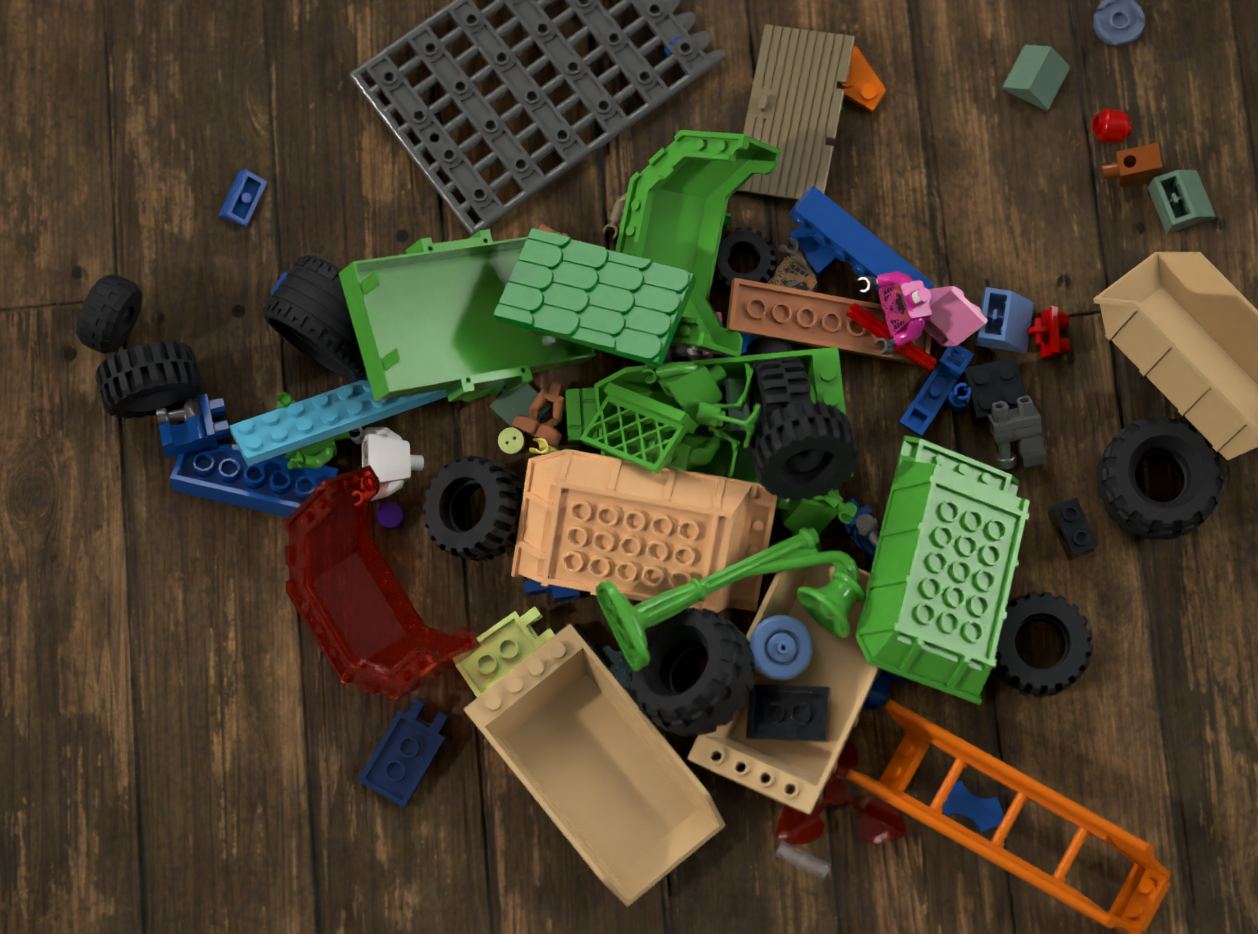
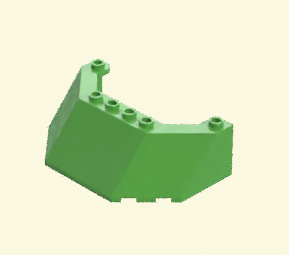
M680 130L674 136L675 140L666 149L661 148L649 160L650 164L641 173L636 172L630 178L615 252L650 259L654 263L684 269L688 273L694 274L697 281L673 336L671 345L737 357L741 354L743 344L741 334L735 330L726 331V328H723L708 301L728 199L754 174L768 175L773 173L778 166L781 149L745 134Z

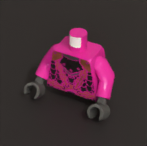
M899 271L877 275L875 279L872 276L858 278L857 281L866 280L868 283L867 288L859 290L860 292H871L876 286L880 287L877 291L890 336L894 337L892 339L878 338L875 340V345L885 343V348L878 353L891 354L896 345L900 347L921 335L925 321L931 317L932 313L929 305L931 292L928 288L924 287L921 280L913 281L911 276Z

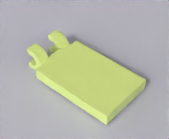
M535 606L521 617L514 611L450 656L477 698L555 636L550 628L538 636L531 627L532 624L543 618Z

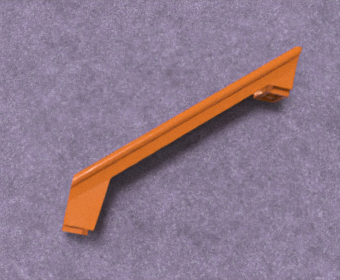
M891 699L888 701L885 707L894 721L907 732L879 781L853 770H849L845 777L846 780L1109 929L1114 928L1126 934L1146 932L1171 885L1167 881L1172 874L1158 862L1154 856L1155 849L1151 844ZM931 744L956 758L929 807L904 793ZM967 766L974 768L1017 793L991 841L941 814L943 804L963 768L966 769ZM1029 800L1079 827L1053 876L1003 849V841L1024 803H1027ZM1090 835L1109 844L1134 863L1109 912L1103 910L1079 891L1065 884L1066 874L1086 837L1089 838Z

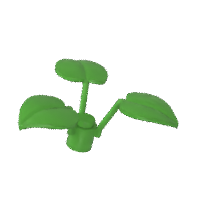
M744 363L746 386L737 403H715V405L700 402L695 423L709 426L708 430L714 431L731 442L732 460L724 476L727 478H732L735 473L739 457L740 440H735L716 426L722 427L723 421L745 426L746 439L744 448H748L754 435L755 423L760 412V404L756 403L751 416L746 421L727 417L725 416L726 411L721 410L739 409L742 412L753 382V368L747 363Z

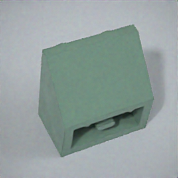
M1176 170L1153 178L1148 186L1166 234L1216 217L1197 170Z

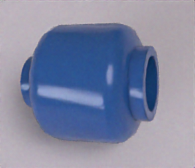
M883 671L879 678L876 677L863 708L876 710L887 703L891 680L888 676L884 675Z

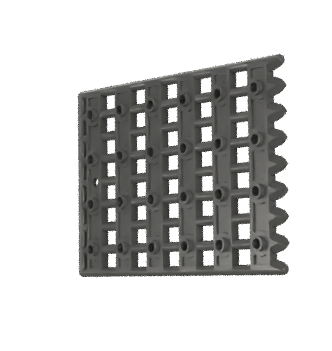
M453 0L351 71L349 77L466 230L473 236L478 231L486 230L722 62L726 58L723 50H717L708 54L703 52L711 41L710 32L701 31L689 35L688 31L696 21L695 14L693 12H685L674 16L673 11L680 4V0H621L609 10H606L599 0H564L569 8L550 20L542 9L555 0H495L481 11L472 0ZM506 6L514 17L495 30L487 18ZM632 6L640 17L624 29H621L614 18ZM450 15L458 27L441 39H438L431 28ZM574 16H577L584 27L565 39L557 28ZM521 25L529 36L510 49L502 40V37ZM647 25L655 34V37L637 49L629 37ZM465 35L473 46L456 58H453L446 47ZM589 35H592L600 46L583 58H580L572 47ZM679 36L682 37V38L678 39V40L674 43L673 46L670 45V43H671L673 40H675V39L678 38ZM409 44L417 55L397 68L389 57ZM536 44L544 55L524 68L517 59V56ZM663 44L671 55L652 68L644 56ZM480 54L488 65L468 78L461 69V66ZM607 54L615 65L596 78L588 66ZM424 63L432 75L412 88L404 76ZM551 63L559 75L542 87H539L532 76ZM678 63L686 75L667 87L659 76ZM366 73L376 83L371 88L362 78ZM495 73L503 84L483 97L475 86ZM622 73L630 84L611 97L603 85ZM566 82L574 94L555 107L547 95ZM439 83L447 94L427 107L419 96ZM510 92L518 104L501 116H498L490 105ZM637 92L645 104L626 116L618 105ZM380 93H383L390 102L386 107L377 97ZM454 102L462 113L442 126L434 115ZM581 102L589 114L570 126L562 114ZM525 111L533 123L514 136L506 124ZM398 112L406 123L399 126L392 115ZM469 121L477 133L457 146L449 134ZM596 121L604 133L588 145H585L577 134ZM411 131L420 141L416 146L407 136ZM540 131L548 143L529 155L521 144ZM436 134L440 138L437 142H432L430 137ZM484 141L492 152L472 165L464 154ZM426 150L436 161L431 165L422 156V153ZM555 150L564 162L544 175L536 163ZM499 160L507 172L487 185L479 173ZM441 170L450 179V182L446 185L437 175ZM514 179L522 192L505 204H502L494 193ZM458 190L466 200L462 204H459L452 195V192ZM471 209L481 220L477 224L467 214Z

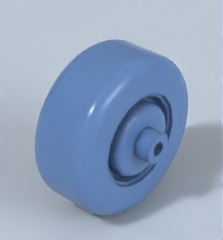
M774 615L762 620L753 630L749 641V647L754 654L755 671L771 680L782 681L797 677L807 668L813 654V641L808 629L799 620L786 615Z

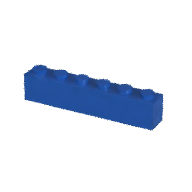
M815 186L806 189L789 212V215L794 218L793 222L798 227L807 229L814 234L813 238L815 241L823 246L827 245L834 251V256L843 262L847 261L854 267L853 271L860 277L872 276L875 279L877 275L899 271L911 276L913 281L921 280L924 287L931 289L934 283Z

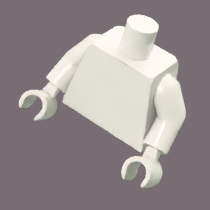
M359 427L352 430L353 432H360L359 436L350 437V439L362 446L363 489H367L366 492L359 489L352 492L351 495L353 496L362 494V500L353 503L354 505L360 507L366 505L368 499L374 501L390 496L401 489L404 482L410 479L411 470H423V456L410 455L409 442L402 440L401 436L389 428L367 427L363 430Z

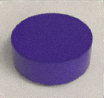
M387 502L379 507L377 520L383 528L393 530L402 524L404 513L398 504Z

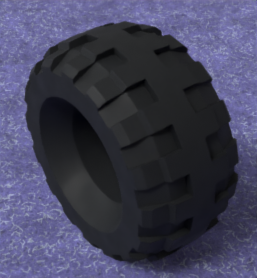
M1167 416L1142 418L1123 428L1104 450L1097 471L1099 497L1102 498L1106 506L1105 510L1109 516L1122 525L1121 528L1127 532H1133L1149 540L1175 539L1199 527L1217 506L1222 495V484L1224 482V469L1221 468L1219 460L1221 457L1219 452L1213 449L1211 443L1197 429L1190 426V422L1180 418H1167ZM1150 457L1161 458L1170 462L1178 470L1182 480V490L1177 498L1170 502H1158L1142 493L1135 479V470L1142 460Z
M686 608L680 613L656 624L654 627H649L645 632L650 658L649 664L639 671H634L631 666L629 667V675L632 680L629 685L633 699L640 705L638 709L648 719L666 731L685 737L707 735L717 730L716 727L726 726L734 719L732 716L738 710H742L747 703L745 700L749 691H752L755 682L754 676H752V672L756 670L754 654L749 647L750 643L747 637L729 620L705 608L703 610ZM708 658L706 668L700 679L694 686L684 692V683L690 670L699 661Z

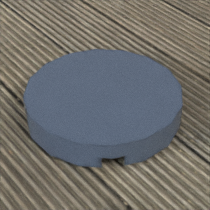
M1104 0L1098 6L1093 17V27L1097 36L1109 45L1122 47L1132 44L1139 38L1145 22V15L1141 7L1134 0Z

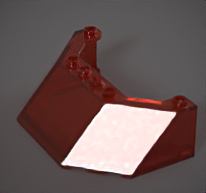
M371 465L324 480L284 521L285 531L289 532V545L285 546V566L289 567V580L285 581L286 593L339 681L346 684L352 682L359 685V689L372 694H383L387 700L395 702L468 658L481 644L475 634L468 628H460L451 635L426 626L371 537L370 500L379 492L380 481Z

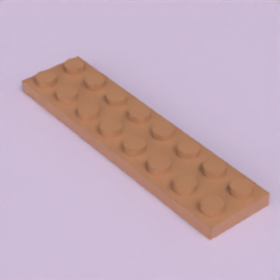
M739 278L732 280L726 331L735 330L740 334L778 339L818 348L838 347V351L916 365L895 349L888 355L878 353L885 348V343L875 345L874 342L878 337L846 315L849 307L853 303H857L887 324L882 304ZM923 329L921 335L911 342L930 355L932 337Z

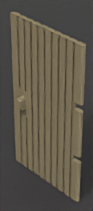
M765 24L743 134L781 149L778 166L773 173L768 175L754 174L737 192L799 200L806 189L815 186L825 194L834 146L825 145L826 138L832 140L836 138L845 90L837 89L836 87L837 82L846 84L855 36Z

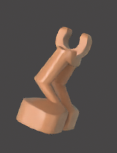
M553 381L549 390L541 389L529 407V416L516 415L511 426L534 437L544 438L547 443L558 447L562 434L554 426L561 423L563 419L566 400L560 396L564 389L562 383ZM550 401L553 403V418L546 423L540 424L537 420L538 412Z

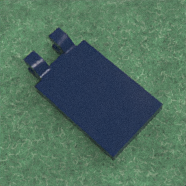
M417 698L414 699L407 714L401 710L398 711L358 779L361 783L403 808L407 806L446 740V737L441 735L440 732L450 719V717L439 711L432 724L420 718L419 716L427 704Z

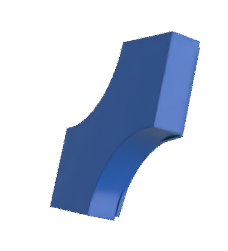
M962 781L955 783L942 806L945 816H964L970 819L980 832L999 826L1004 818L997 797L981 798L975 796L966 789Z

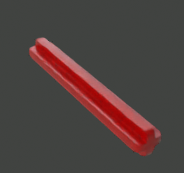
M853 303L847 310L846 315L876 337L894 338L890 336L887 324L857 303ZM912 342L900 347L897 345L894 347L896 351L926 372H930L937 363L934 357Z

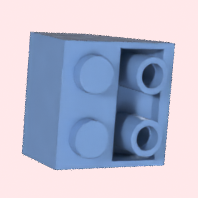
M986 287L982 294L980 309L988 321L977 330L975 345L1027 353L1029 342L1027 329L1031 327L1034 302L1013 291Z

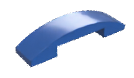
M960 345L948 346L918 395L899 421V424L922 437L974 354Z

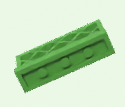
M609 382L603 390L608 396L580 437V440L587 445L660 475L686 432L693 434L698 425L684 411ZM612 405L616 406L618 413L607 418L606 414ZM636 414L637 421L626 425L625 418ZM619 421L620 428L609 433L608 425ZM655 422L656 429L645 433L644 426ZM603 428V436L596 439L591 438L596 430ZM638 429L639 436L628 440L627 433ZM676 430L671 439L664 441V433ZM622 436L623 443L611 447L610 440ZM658 436L659 444L647 449L646 441ZM641 443L642 451L630 455L629 448ZM660 451L661 455L655 465L650 463L649 456Z

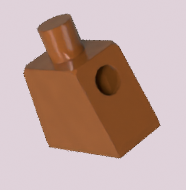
M1158 143L1116 152V162L1101 164L1103 179L1118 177L1119 184L1122 187L1151 183L1153 178L1162 175V162Z

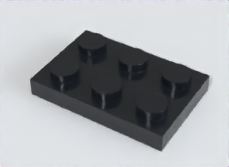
M754 684L752 691H749L746 738L751 740L828 743L831 688Z

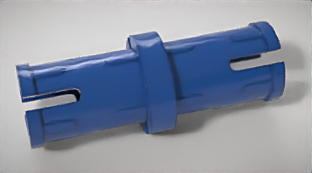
M966 383L957 384L953 389L954 391L951 390L949 393L948 407L952 406L951 410L954 412L961 411L966 406L965 403H969L971 388H966Z

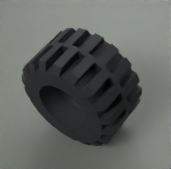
M741 227L735 228L734 233L728 230L725 232L724 237H721L713 281L716 285H720L722 292L728 290L729 296L731 283L734 278L767 284L774 274L776 265L774 246H770L769 238L766 236L763 239L762 232L758 230L756 233H752V228L746 227V231H741ZM746 252L756 258L758 267L747 274L737 273L728 265V259L735 253Z

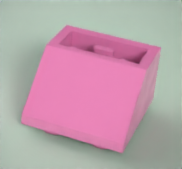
M949 286L929 289L931 292L929 305L932 313L931 317L925 321L923 329L942 347L959 345L987 323L988 319L981 313V309L975 304L970 303L959 288Z

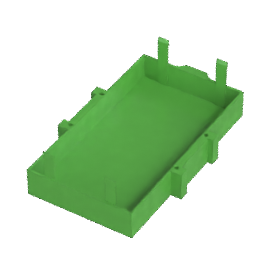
M490 229L478 231L469 239L434 244L431 237L423 238L406 250L407 254L354 261L339 272L375 402L445 389L449 402L461 400L476 390L504 385L507 392L518 390L533 380L532 374L580 366L595 357L596 353L594 348L557 337L534 335L529 329L498 321L494 317L493 313L499 304L498 302L506 284L509 282L508 280L528 237L493 242Z

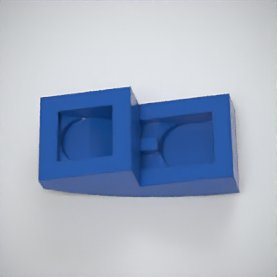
M538 581L524 582L526 596L553 593L554 603L580 599L578 589L550 584L547 587L542 586Z

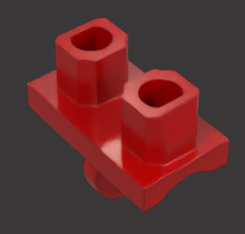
M1055 306L1049 307L1046 311L1039 312V318L1034 319L1035 326L1028 328L1027 334L1028 336L1035 337V344L1040 345V358L1047 359L1054 355L1068 352L1070 350V341L1068 338L1059 337V330H1064L1068 327L1069 315L1060 313L1058 307Z

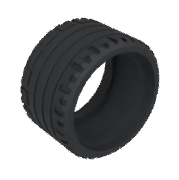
M313 255L300 256L286 275V279H283L279 288L275 290L271 299L263 307L264 319L284 339L320 365L348 380H363L367 372L339 277V272L342 270Z

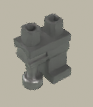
M1030 396L1019 397L1017 399V408L1009 410L1006 402L993 403L992 414L987 416L990 432L999 448V453L995 456L996 467L999 469H1011L1017 465L1016 454L1011 451L1010 442L1013 441L1017 443L1018 456L1025 468L1048 463L1042 437L1041 416Z

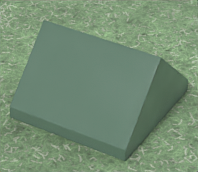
M1024 45L1002 89L1048 111L1070 66L1052 46Z

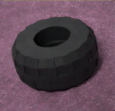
M116 274L102 276L96 282L85 298L76 325V334L83 345L97 352L107 354L118 351L126 342L137 322L143 299L142 292L136 283Z

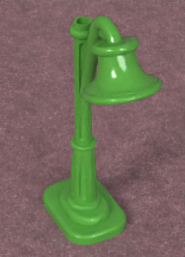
M801 528L799 534L699 581L696 578H692L690 583L658 594L635 606L629 603L625 595L619 592L612 581H604L596 587V595L601 609L627 662L634 671L645 668L650 661L645 629L680 613L698 601L704 602L706 595L742 578L832 563L835 566L832 581L819 589L806 586L799 587L797 596L804 609L816 622L840 638L849 637L851 630L847 620L848 613L855 602H861L865 597L863 589L858 584L859 569L856 562L850 555L842 551L818 552L815 544L819 542V537L814 528Z

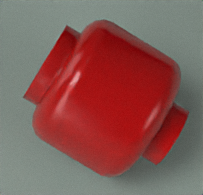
M1108 108L1097 113L1092 122V132L1096 135V138L1101 142L1112 144L1122 143L1126 137L1131 135L1133 127L1126 112Z

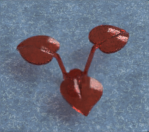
M847 739L838 758L837 769L835 773H831V776L834 778L826 785L827 796L824 797L819 808L816 811L813 808L811 814H807L786 805L779 817L776 836L786 843L795 845L814 842L824 831V822L818 815L822 813L828 802L841 804L848 801L862 815L857 822L859 834L864 840L872 844H883L902 837L905 834V826L901 815L891 804L879 798L871 799L867 802L864 811L852 799V796L848 794L847 783L839 778L838 775L847 776L849 770L855 771L858 766L859 756L855 746Z

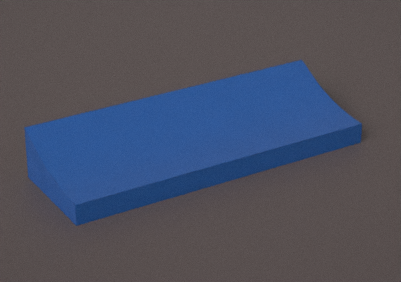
M217 441L218 447L210 448L209 446L202 450L178 455L170 477L173 491L325 526L332 495L339 475L338 468L323 465L319 469H297L296 467L291 470L287 467L291 459H284V456L281 455L248 466L237 445Z

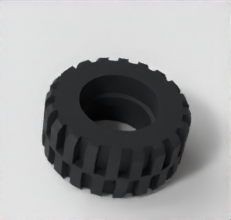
M180 341L150 342L145 345H137L134 348L122 350L118 354L109 356L108 360H103L95 373L103 408L109 415L115 418L123 417L124 419H130L132 417L143 418L144 416L157 415L156 409L166 408L167 412L171 411L173 408L183 406L188 399L197 397L203 387L194 350L188 344L181 343Z
M795 357L758 360L752 365L753 382L749 393L751 413H753L756 403L760 404V412L755 423V429L757 425H761L762 419L766 416L770 417L773 411L778 408L784 409L788 404L794 403L797 405L801 404L802 401H810L812 403L808 376L801 360Z
M802 401L801 404L797 405L791 403L784 409L778 408L774 410L770 417L766 416L762 419L761 425H757L750 442V452L759 483L772 495L776 494L777 497L785 500L786 498H790L792 501H800L803 498L812 500L815 496L821 495L823 497L828 495L829 491L837 490L841 487L843 481L847 482L850 479L859 459L858 447L847 416L838 408L830 404L826 406L824 402L816 401V403Z
M472 455L464 456L462 459L456 458L449 462L450 466L445 464L439 470L440 474L434 476L430 482L432 484L430 490H426L425 497H427L426 504H423V512L426 513V517L423 518L425 527L430 529L427 532L430 539L435 541V545L448 554L478 562L480 560H492L494 556L499 557L506 552L505 548H511L516 542L514 538L518 532L524 486L521 482H518L519 477L516 473L510 471L509 467ZM482 487L486 497L485 511L478 524L468 530L464 519L465 507L470 496Z
M1035 591L1029 592L1025 596L1020 595L1006 605L1005 612H1007V616L1002 623L994 658L997 660L994 667L996 672L994 674L999 680L1002 678L1007 683L1005 686L1009 689L1015 688L1019 690V694L1024 696L1029 694L1034 695V697L1052 696L1070 687L1087 669L1090 663L1089 657L1093 653V645H1090V640L1093 638L1092 630L1087 629L1086 624L1088 620L1085 615L1082 617L1077 612L1079 608L1074 603L1072 605L1066 603L1067 598L1061 595L1054 597L1052 592L1044 591L1042 594H1037ZM1032 620H1039L1052 625L1059 632L1063 640L1064 652L1056 665L1047 669H1037L1027 665L1019 657L1015 649L1014 640L1018 629L1023 624Z

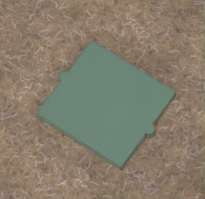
M529 384L524 385L518 390L508 392L507 389L503 388L502 394L489 407L512 427L511 424L516 415L529 416V407L539 393ZM548 402L538 412L537 420L539 423L540 419L552 408Z

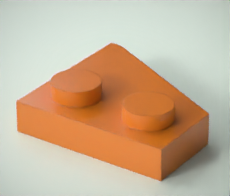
M854 46L846 84L837 82L836 88L845 90L844 98L873 113L883 98L886 89L858 47Z

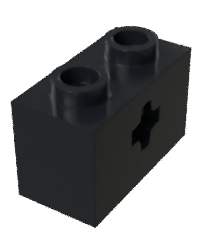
M1077 497L1053 506L1049 510L1048 516L1068 561L1091 553L1098 547Z

